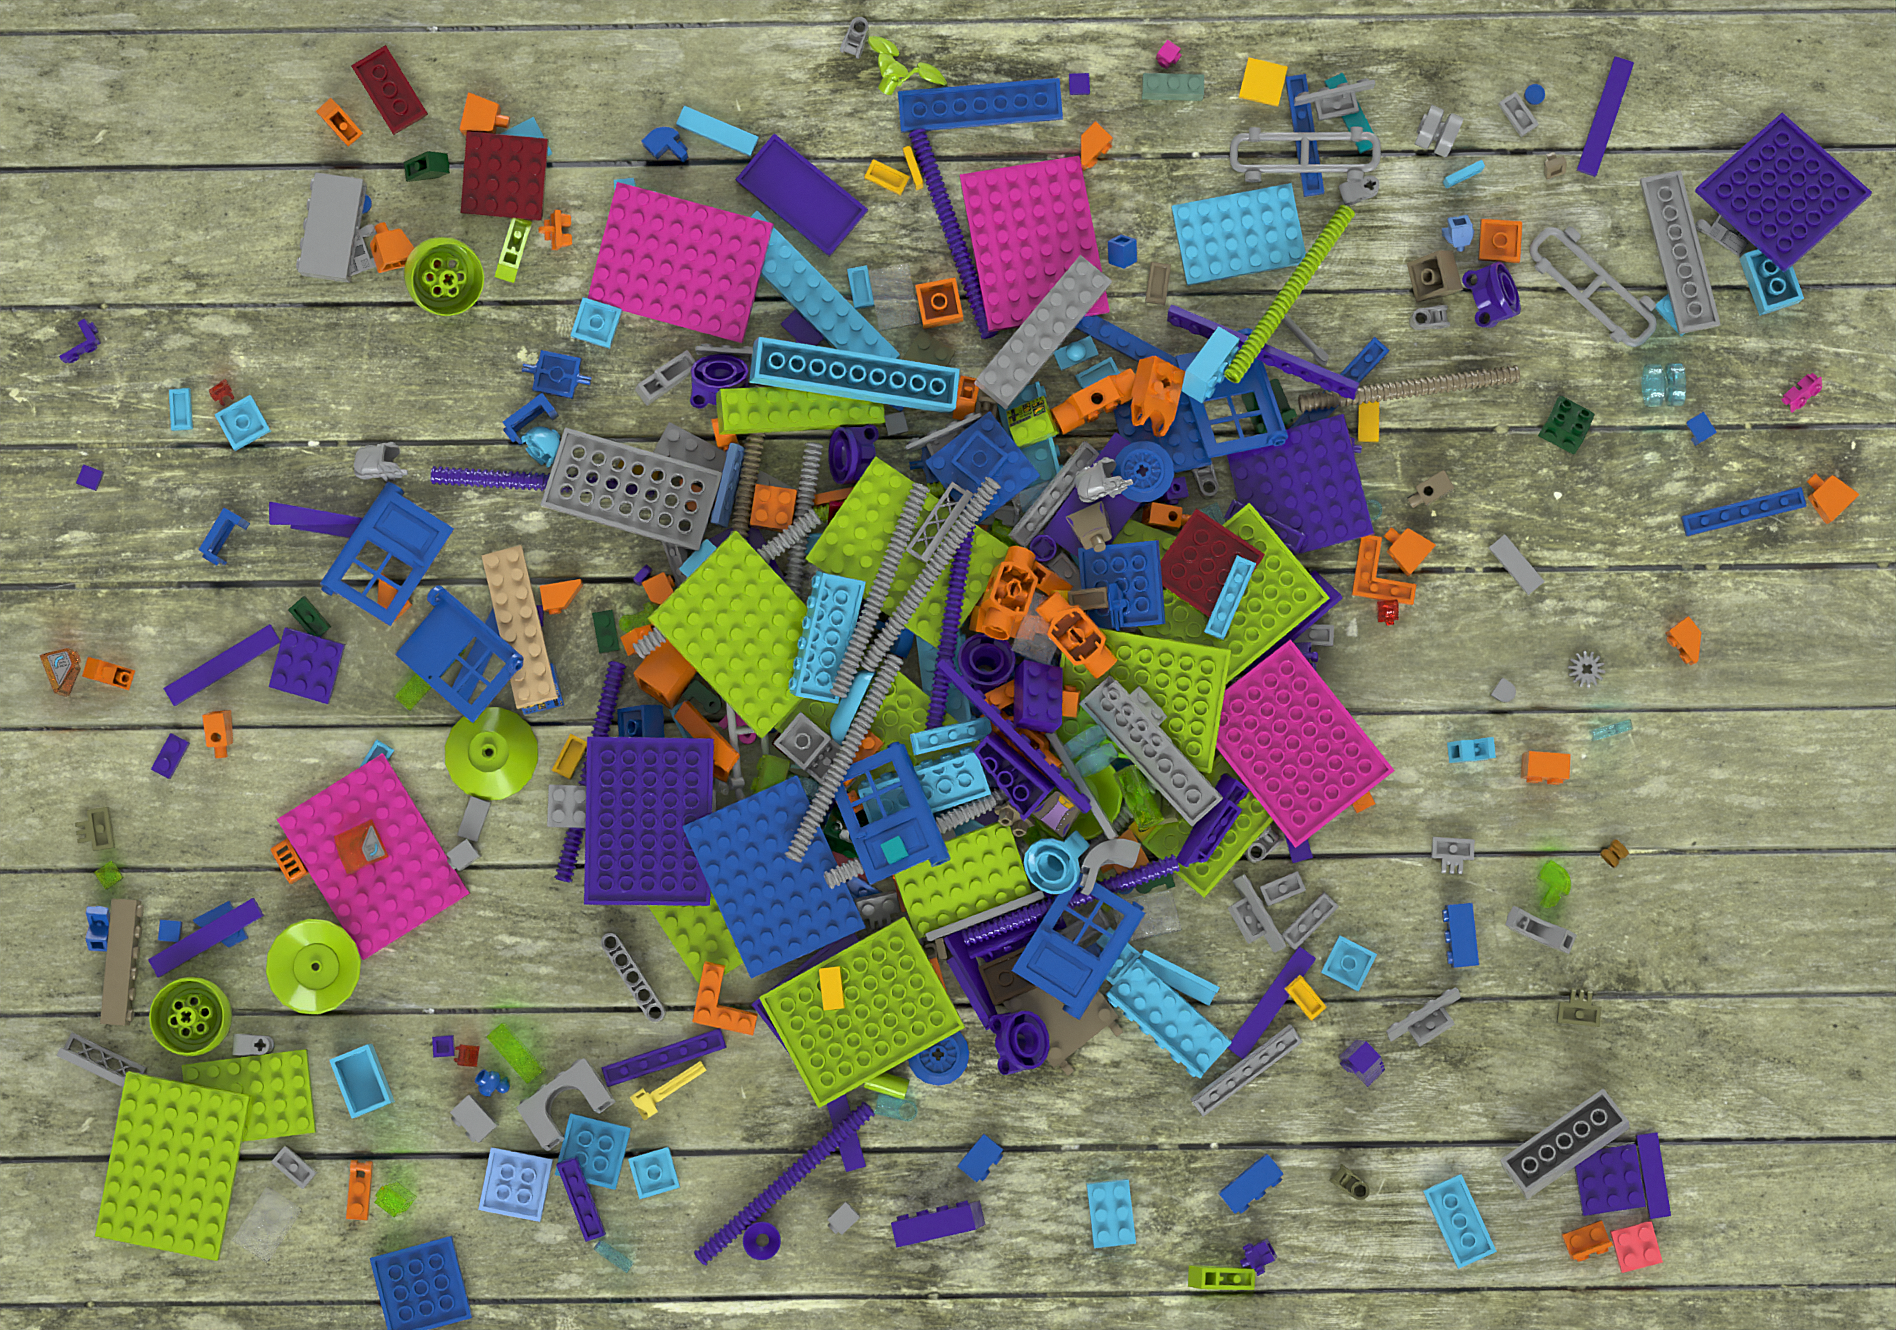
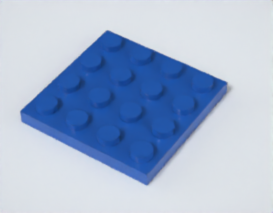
M1181 391L1175 419L1165 436L1162 437L1154 436L1150 417L1147 418L1144 425H1138L1137 427L1133 425L1132 401L1122 405L1118 404L1116 406L1117 409L1113 410L1119 435L1130 443L1149 441L1160 445L1168 452L1173 462L1174 473L1212 465L1211 458H1207L1186 393Z
M990 411L925 461V464L946 490L951 482H954L965 491L969 490L974 494L978 492V487H981L951 463V460L973 433L978 430L1009 455L1008 459L991 478L999 483L1001 488L996 490L997 494L993 495V500H989L990 504L985 506L986 510L981 512L982 516L979 515L978 522H974L977 526L1041 477ZM954 488L949 493L955 502H959L963 496Z
M1159 540L1106 545V548L1101 552H1095L1093 547L1088 550L1084 547L1078 548L1081 590L1107 587V584L1117 583L1119 589L1123 592V599L1126 600L1127 605L1122 610L1123 626L1121 627L1119 623V628L1165 624ZM1109 608L1084 610L1098 627L1105 629L1115 628L1111 624Z
M452 1236L370 1258L387 1330H430L473 1318Z

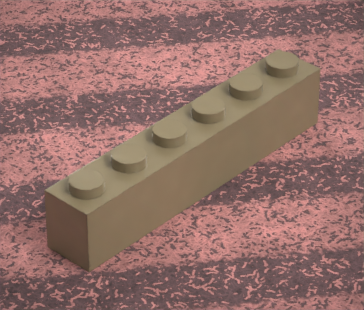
M111 900L100 1024L127 1026L134 1019L132 1001L136 998L134 980L138 977V968L135 966L136 959L140 955V947L137 946L138 938L142 934V927L139 926L140 917H143L144 906L141 905L139 900Z

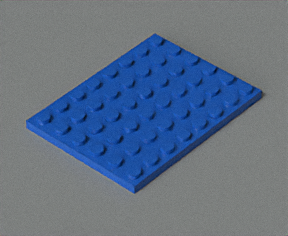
M798 775L682 826L751 979L866 928L846 882H841L839 886L835 885L831 889L824 878V872L827 871L828 873L830 869H836L838 864L821 826L816 828L817 833L813 834L814 839L810 840L811 845L807 846L808 850L804 852L805 856H802L801 863L795 862L785 855V852L789 851L788 846L792 845L791 841L795 839L794 835L798 833L797 829L801 828L800 823L804 822L803 817L807 816L806 811L810 810L809 805H811Z

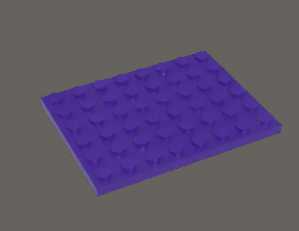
M587 736L584 905L710 906L711 889L682 826L712 813L713 738Z

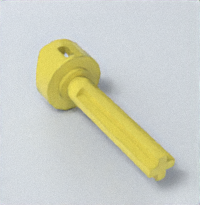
M699 1061L650 1094L646 1093L642 1088L633 1094L630 1099L638 1107V1112L643 1120H647L658 1112L655 1108V1103L660 1102L663 1098L707 1070L702 1062Z

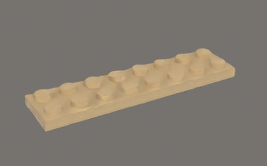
M522 545L481 555L500 637L524 658L522 668L510 679L517 709L557 699L556 687Z

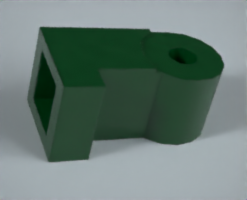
M696 679L683 694V697L688 701H691L694 697L709 714H717L722 708L720 699Z
M1168 873L1166 877L1162 875L1160 879L1156 877L1154 881L1152 879L1148 880L1149 883L1142 882L1143 885L1137 884L1135 889L1141 894H1147L1152 888L1164 884L1167 889L1176 886L1172 875Z

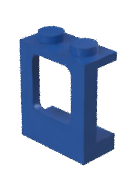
M541 393L504 420L503 424L506 427L503 431L512 442L517 441L521 445L522 441L516 432L545 411L552 420L556 419L559 415L544 394Z
M223 508L198 549L204 553L202 557L215 565H218L219 562L226 565L227 562L219 558L217 554L235 524L247 530L250 523L228 509Z

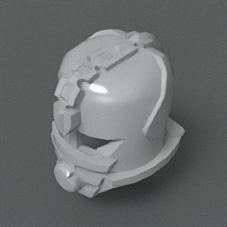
M394 442L377 444V446H362L355 454L354 474L360 479L368 480L382 477L386 482H389L390 480L402 478L403 475H408V470L400 469L397 463H393V459L400 454V448Z
M1108 457L1103 458L1098 463H1094V466L1091 468L1085 467L1081 469L1080 472L1078 471L1075 474L1074 478L1080 500L1087 503L1094 502L1096 499L1108 494L1114 498L1115 495L1121 494L1123 490L1127 489L1128 485L1133 484L1132 479L1123 480L1121 476H1111L1116 467V462Z

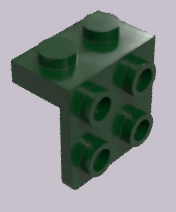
M1272 379L1270 384L1285 426L1292 423V418L1297 417L1294 408H1290L1279 380ZM1254 392L1241 394L1247 412L1259 410ZM1261 415L1250 417L1256 432L1267 433Z
M1559 396L1538 436L1574 455L1584 441L1595 414L1575 402Z
M835 803L823 833L831 851L842 854L847 858H859L837 803ZM860 810L855 813L860 827L869 824L865 811Z

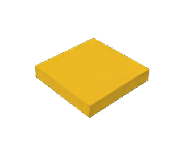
M1248 57L1239 98L1278 107L1288 67Z

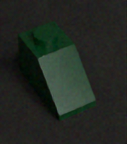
M427 151L404 161L406 182L436 179L449 174L448 153Z

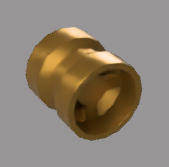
M1616 839L1610 843L1608 849H1604L1600 853L1601 857L1613 868L1619 864L1622 858H1626L1630 854L1626 847Z

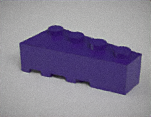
M993 731L973 751L988 773H991L997 781L998 787L1005 792L1009 802L1013 807L1015 806L1023 821L1032 814L1055 787L1050 780Z
M1355 1040L1339 1056L1342 1060L1339 1064L1347 1072L1354 1073L1367 1087L1385 1071L1381 1056L1367 1041Z
M968 1200L957 1202L956 1206L953 1207L943 1205L936 1207V1211L929 1212L928 1209L916 1212V1216L909 1217V1214L897 1216V1220L891 1222L896 1247L969 1232L986 1225L980 1200L968 1203Z

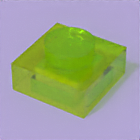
M109 861L94 872L105 890H108L124 878L113 861Z

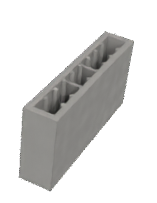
M315 172V176L311 179L310 183L312 194L311 198L307 200V210L309 211L308 217L304 219L303 223L305 234L304 238L300 240V249L302 251L301 257L297 259L296 268L302 276L350 283L367 183L359 178Z

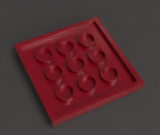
M467 131L460 213L542 221L549 139Z
M1196 508L1160 561L1162 586L1210 618L1236 556L1238 555L1256 563L1254 572L1265 554Z

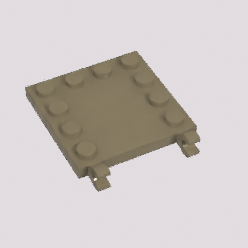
M1039 987L1003 1002L1011 1013L1031 1011L1041 1018L1049 1033L1050 1048L1046 1059L1053 1068L1059 1064L1067 1076L1074 1070L1065 1059L1106 1026L1111 1029L1116 1037L1123 1033L1122 1029L1114 1021L1119 1017L1099 990L1080 1020L1062 1009L1065 1005L1063 1002Z

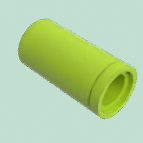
M884 1072L867 1081L864 1088L904 1100L910 1080Z

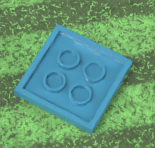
M570 1113L558 1162L577 1156L587 1183L616 1190L631 1128ZM556 1167L555 1175L560 1176L558 1168Z

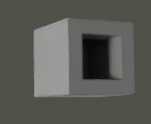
M469 839L464 840L446 853L449 857L447 859L449 865L454 870L457 868L459 871L464 870L482 857Z
M846 1201L827 1219L830 1222L828 1227L835 1234L839 1232L842 1235L861 1216Z

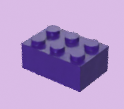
M1024 660L1015 669L1013 724L1016 727L1052 734L1062 725V667Z

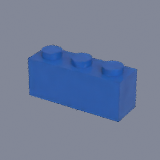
M1473 903L1445 905V910H1442L1443 922H1447V930L1444 931L1445 942L1449 943V951L1446 952L1447 963L1451 964V968L1479 965Z
M1266 1153L1219 1191L1218 1194L1234 1214L1237 1212L1241 1214L1250 1207L1248 1204L1254 1198L1257 1201L1266 1194L1264 1191L1270 1185L1275 1187L1280 1183L1283 1172Z

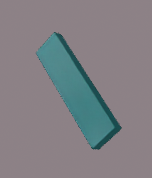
M1343 72L1324 81L1325 86L1329 87V89L1337 88L1342 83H1348ZM1359 103L1358 113L1341 116L1349 132H1351V127H1362L1363 132L1373 133ZM1369 140L1354 141L1360 154L1373 148Z

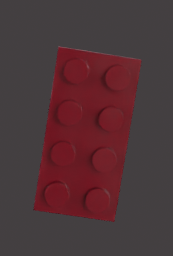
M386 45L351 65L393 135L428 115Z

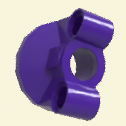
M1499 261L1477 271L1470 270L1464 273L1462 283L1466 288L1472 289L1475 303L1479 309L1475 314V322L1478 326L1493 328L1498 322L1520 314L1521 303L1518 290L1509 270L1503 263ZM1476 275L1477 282L1475 285H1472L1471 278ZM1488 313L1490 315V321L1486 324L1484 322V316Z
M714 354L700 358L691 368L692 389L690 404L698 409L706 407L708 403L717 406L716 393L720 389L750 388L748 386L747 365L733 355Z
M874 425L837 427L833 431L828 449V462L830 473L837 484H857L875 458L876 451L873 442L878 439L879 432ZM864 431L868 434V439L865 437Z
M985 633L976 634L968 638L960 647L957 657L961 674L971 681L975 691L978 689L983 694L994 690L996 686L1006 682L1013 674L1016 663L1014 650L1008 641L994 639ZM981 665H988L992 667L993 671L984 672L977 668Z
M1018 1011L991 1016L989 1026L991 1031L996 1034L995 1047L1000 1055L997 1065L1001 1074L1009 1075L1023 1070L1035 1069L1042 1065L1047 1058L1050 1042L1046 1025L1038 1015L1031 1011Z

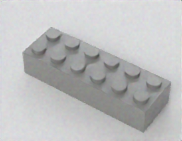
M1602 1089L1500 1160L1501 1165L1526 1200H1528L1630 1129L1629 1121L1606 1091Z

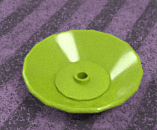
M486 707L474 723L463 716L451 729L445 744V765L452 781L466 794L481 800H502L519 792L532 778L538 763V742L531 726L517 713L501 707ZM487 749L493 750L491 756L486 755Z
M1080 748L1067 749L1112 824L1120 812L1123 796L1119 775L1110 762L1096 752ZM1057 752L1053 753L1059 760H1061ZM1063 764L1060 769V775L1065 780L1068 778L1075 784ZM1055 786L1051 790V792L1045 797V799L1039 804V806L1046 799H1048L1055 791L1060 792L1062 795L1064 794ZM1090 809L1085 814L1080 811L1068 836L1077 830L1085 840L1096 838L1104 830ZM1034 817V819L1036 820V822L1042 830L1052 835L1056 839L1064 840L1054 831L1048 828L1045 824H1043L1040 820Z
M306 919L291 924L275 938L267 953L266 975L271 991L283 1005L298 1013L321 1014L336 1009L352 995L360 978L361 959L356 943L343 928L328 920ZM315 963H318L320 966L317 971L313 969Z

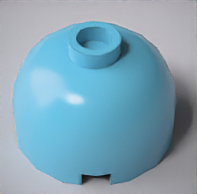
M537 426L521 437L522 444L526 442L528 445L526 451L540 465L546 463L547 468L554 463L560 445V435L556 430Z

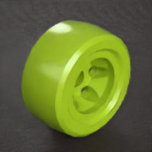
M436 237L423 241L410 253L404 267V282L409 295L422 309L435 315L452 316L468 310L478 300L484 286V271L478 256L466 244L453 238ZM440 260V266L435 268L433 265L434 261ZM450 260H455L454 267H449ZM429 273L433 274L431 281L426 280V275ZM458 273H461L460 280L457 277ZM445 274L450 276L447 282H443ZM440 287L441 291L434 294V288Z
M197 977L180 978L167 984L155 996L149 1013L150 1028L159 1044L168 1051L182 1056L202 1055L216 1048L227 1036L232 1022L231 1005L226 994L213 982ZM193 997L198 999V1003L195 1006L191 1004ZM179 1002H182L183 1007L178 1010L176 1006ZM204 1008L209 1010V1014L206 1017L202 1015ZM191 1012L190 1018L192 1019L190 1022L185 1020V1014ZM174 1017L177 1018V1025H175L174 1023ZM200 1023L204 1024L205 1029L202 1032L198 1031L197 1029ZM184 1028H188L190 1030L188 1036L183 1034L182 1031Z

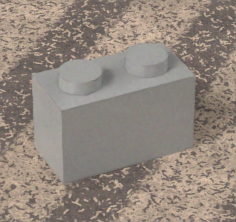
M472 1094L466 1096L450 1112L453 1115L451 1117L453 1122L459 1127L462 1125L467 1130L465 1134L472 1142H482L499 1126L498 1122Z

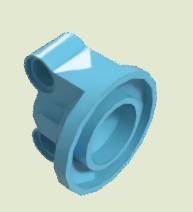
M1077 830L1071 833L1064 841L1041 839L1033 843L1025 853L1024 867L1030 881L1040 890L1050 894H1062L1070 890L1077 882L1080 873L1078 857L1090 845Z

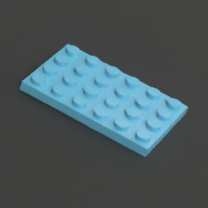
M1292 183L1171 206L1187 286L1299 265L1305 257L1306 252Z

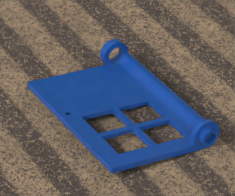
M1244 328L1237 332L1249 336L1253 330L1251 328ZM1200 351L1175 356L1178 368L1186 372ZM1254 358V362L1251 363L1250 368H1247V372L1244 373L1239 383H1233L1226 377L1220 384L1217 382L1214 386L1215 391L1210 398L1206 397L1203 401L1226 398L1232 416L1209 420L1204 403L1187 395L1207 458L1270 445L1280 446L1287 440L1288 434L1262 361ZM1254 392L1259 410L1236 414L1231 396ZM1261 415L1267 433L1244 438L1238 419ZM1234 420L1240 439L1216 443L1211 425Z
M387 482L320 582V585L322 586L321 590L330 596L332 594H339L391 627L454 528L404 498L403 494L405 492L400 487ZM367 540L388 552V555L377 571L356 559ZM392 556L413 568L402 586L397 585L380 574ZM352 563L357 564L374 575L362 594L341 581ZM377 578L398 590V593L387 609L366 597Z
M438 585L431 589L427 596V601L435 606L434 609L395 655L468 720L474 723L512 676L522 668L524 658L446 589ZM476 637L488 647V650L472 667L459 655L471 640ZM493 652L506 665L489 682L477 672V669ZM457 659L470 671L453 689L440 677ZM474 674L487 687L471 705L458 692Z
M899 742L891 743L887 746L888 749L849 765L850 768L846 770L847 774L843 776L844 780L840 781L841 786L837 787L838 792L834 793L869 885L929 860L931 867L944 864L951 859L905 744H900ZM892 761L900 782L877 791L870 771ZM866 773L873 793L851 803L843 782ZM902 786L910 806L887 816L880 795ZM876 798L883 818L860 827L853 807ZM900 836L909 856L889 864L880 845Z
M1079 873L1077 882L1070 890L1057 896L1012 969L1013 972L1063 1002L1065 1005L1062 1009L1078 1020L1081 1019L1146 914L1143 912L1144 907L1133 901L1130 904L1096 882L1090 894L1100 900L1089 918L1087 919L1072 910L1067 904L1078 886L1082 888L1079 885L1082 873ZM1103 902L1125 915L1113 935L1092 922ZM1064 910L1085 922L1074 942L1052 929ZM1089 925L1110 938L1099 958L1077 945Z

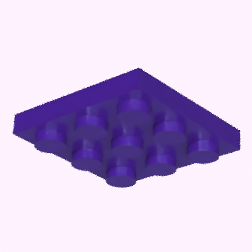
M285 627L269 687L329 704L346 644Z
M1636 1144L1601 1148L1574 1167L1583 1216L1646 1207Z

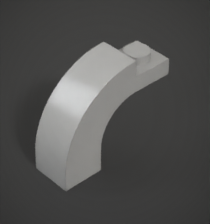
M1112 839L1094 847L1080 866V872L1083 873L1079 883L1082 886L1081 893L1085 895L1091 893L1099 868L1106 864H1118L1131 869L1136 863L1141 844L1127 839Z
M1515 906L1509 912L1505 924L1509 929L1567 954L1570 953L1577 936L1565 928L1541 920Z

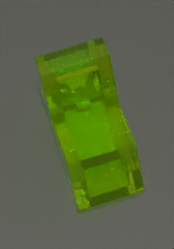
M1547 860L1536 878L1550 886L1540 902L1541 906L1549 909L1551 906L1555 907L1561 898L1558 896L1559 893L1564 896L1569 894L1571 879L1563 867L1552 860Z

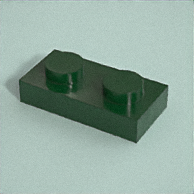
M306 596L301 597L288 609L308 634L321 637L331 628V625Z
M613 610L592 613L599 654L620 651Z

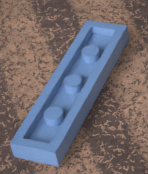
M730 443L729 449L726 452V462L722 470L723 474L716 495L717 499L711 513V523L724 528L728 527L743 466L744 449H746L735 443Z

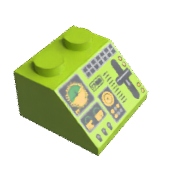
M1044 395L1006 411L1009 429L1015 444L1020 449L1027 448L1059 434Z

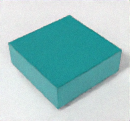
M900 836L880 845L889 864L909 856Z

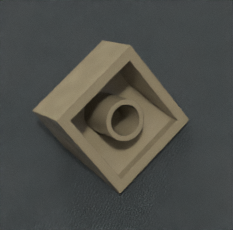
M1438 250L1407 263L1416 302L1447 296L1463 290L1453 250Z

